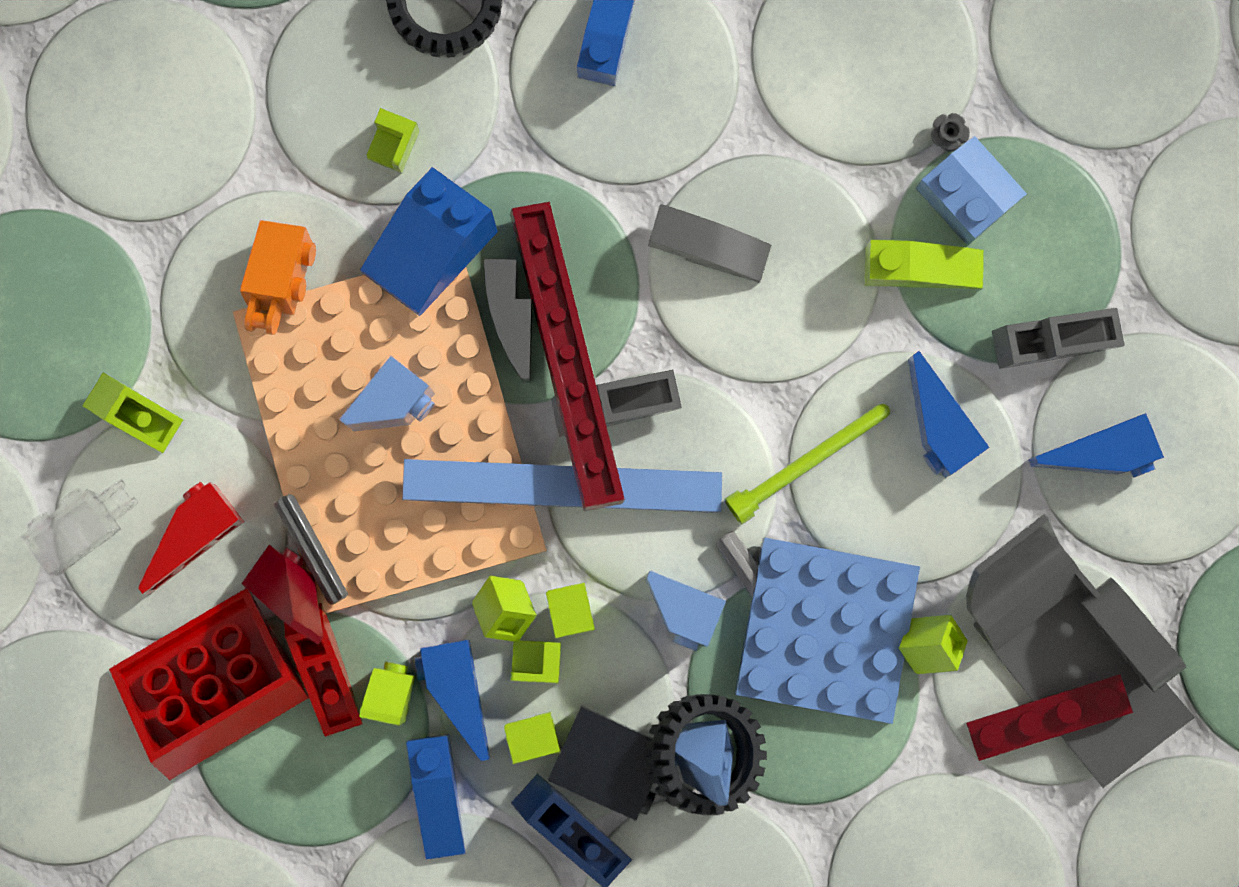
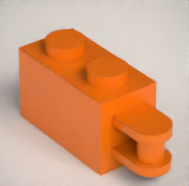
M260 220L240 288V293L248 306L244 323L246 331L253 332L258 328L266 330L267 334L275 335L282 313L294 315L297 303L303 301L306 293V270L308 266L313 265L316 257V245L312 242L306 227ZM261 310L269 311L268 314L260 313Z

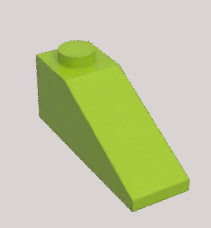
M870 240L865 247V286L983 289L984 249L917 241Z

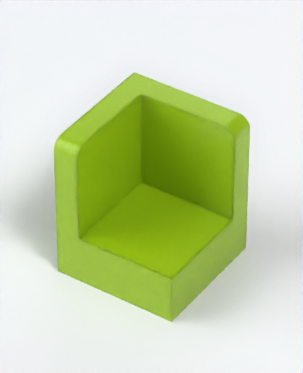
M380 108L374 121L377 130L366 154L367 159L402 173L420 131L418 124L415 121Z
M489 576L472 601V606L484 638L519 642L537 616L525 584L521 580Z
M585 582L546 592L555 638L595 630Z
M951 614L912 618L909 632L903 636L899 650L916 674L958 671L968 640Z
M524 640L514 642L510 681L559 683L561 643Z
M551 711L507 723L504 726L513 764L561 751Z

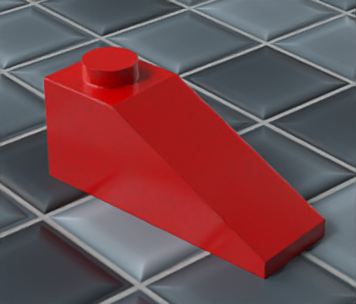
M199 482L183 494L182 497L185 501L177 507L138 586L142 594L151 595L245 522L216 484L209 482L204 486L202 482Z
M319 603L318 607L323 639L319 645L288 626L285 622L284 629L286 641L323 734L326 737L362 725L363 722L362 718L359 717L360 712L335 635L323 604Z

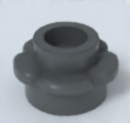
M951 113L946 116L942 114L933 122L934 130L931 132V138L935 145L946 151H955L961 147L962 143L968 141L970 130L968 126H965V119L961 115ZM948 128H951V129L954 130V134H953V135H948V134H947V129H948Z

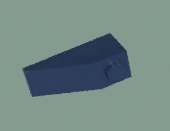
M538 773L511 802L531 827L602 887H608L632 861L628 854Z

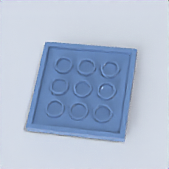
M764 537L761 544L756 585L751 600L735 695L893 724L904 656L899 650V646L903 636L909 632L920 566Z

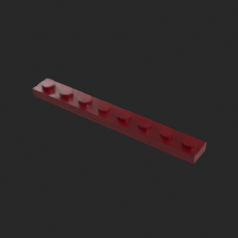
M550 201L512 208L510 216L583 510L589 511L623 504L625 497Z

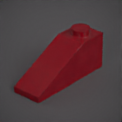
M268 545L241 584L288 626L319 645L323 639L313 575L302 567L305 561L300 555L288 547L283 552H280L271 545Z

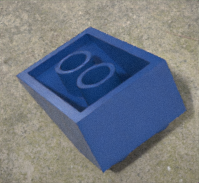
M431 167L405 195L362 265L361 273L418 316H421L498 232L492 210Z

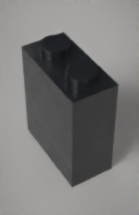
M581 705L548 781L636 821L639 813L648 814L656 796L655 792L650 791L653 783L648 776L653 770L645 764V757L651 756V750L645 749L646 740H653V738Z

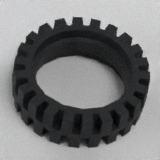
M386 0L389 17L403 40L408 45L414 46L417 51L423 54L427 52L431 56L439 58L440 55H446L447 58L456 57V54L461 52L465 55L471 52V48L475 46L477 48L484 43V39L487 36L490 37L494 32L495 25L499 22L502 8V0H482L480 11L471 24L458 32L440 34L429 32L418 25L408 12L406 0Z
M696 694L682 697L681 701H673L667 706L669 708L668 711H661L656 717L660 723L653 724L649 731L650 734L654 735L653 740H646L645 746L646 750H651V756L645 757L646 766L651 767L653 770L648 776L652 783L658 785L655 790L659 796L666 797L665 801L679 810L698 815L725 814L724 811L732 812L738 809L737 803H746L751 798L748 792L756 791L760 785L755 780L756 776L763 777L765 768L759 766L760 760H767V751L760 750V745L766 743L764 734L757 733L761 726L758 720L750 718L753 713L748 708L741 707L740 702L724 696ZM704 714L714 715L721 720H726L727 725L732 730L737 746L736 765L730 778L728 805L719 806L703 794H697L686 788L679 779L674 762L676 742L683 727L692 719Z

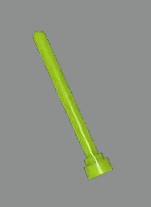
M883 403L875 406L751 491L745 489L740 493L737 490L726 497L724 501L735 519L743 525L755 517L754 512L759 509L758 504L886 419L890 415L889 406Z

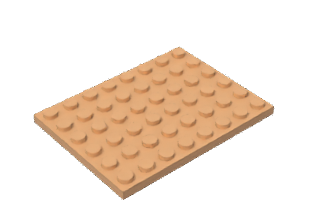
M467 267L461 271L421 316H418L365 275L306 291L303 301L297 303L294 315L282 313L275 335L267 334L266 330L258 328L253 332L246 331L244 323L247 308L233 311L283 496L288 494L295 496L348 592V596L345 599L331 605L327 603L315 581L318 604H323L326 614L547 551L534 506L402 500L404 459L522 464ZM261 310L260 313L268 314L269 311ZM390 356L428 384L435 393L431 398L435 403L431 411L421 422L415 419L411 425L354 432L339 420ZM304 563L302 567L311 574L307 564Z

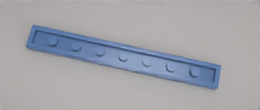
M404 459L403 501L583 508L573 466ZM617 468L625 501L623 504L604 507L607 509L720 513L722 504V472Z

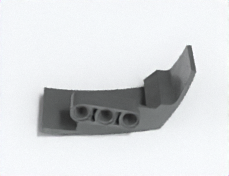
M1045 514L974 568L966 593L967 610L976 621L973 625L1032 701L1118 674L1121 675L1133 713L1061 735L1102 788H1105L1195 718L1167 684L1187 668L1182 658L1113 578L1110 577L1097 588L1091 584L1059 543L1050 520Z

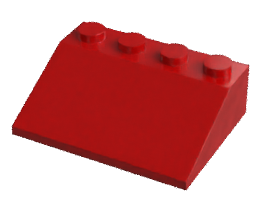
M247 588L109 668L150 763L169 780H172L309 698L291 661L253 595Z

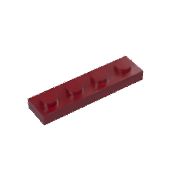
M1118 674L966 722L978 761L1131 714L1133 710L1121 675Z

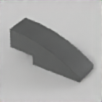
M663 204L659 206L648 247L685 257L686 261L758 283L761 282L772 246L767 242L728 226Z
M484 259L487 298L498 338L509 362L523 383H530L531 299H517L516 260Z
M1117 308L1048 317L1038 321L1005 325L992 330L999 369L1074 357L1125 346Z
M673 369L596 385L607 427L682 408ZM553 396L551 403L559 437H562L565 434L556 397Z

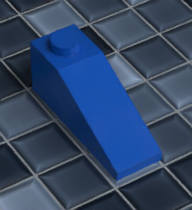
M593 0L577 64V78L611 86L616 85L635 0Z
M918 351L908 359L921 442L927 452L923 455V458L936 475L941 472L946 478L990 447L922 353Z
M1145 413L1028 460L1031 467L1118 475L1130 471L1134 478L1155 470L1153 462L1164 458V455Z
M470 640L420 648L421 657L415 658L418 680H426L427 689L479 760H489L491 757Z
M450 734L411 739L406 744L425 858L427 860L466 854Z

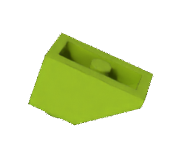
M104 372L82 405L104 421L161 453H164L183 422L182 418Z
M386 661L384 668H373L359 717L394 725L406 723L416 675L407 674L408 666Z

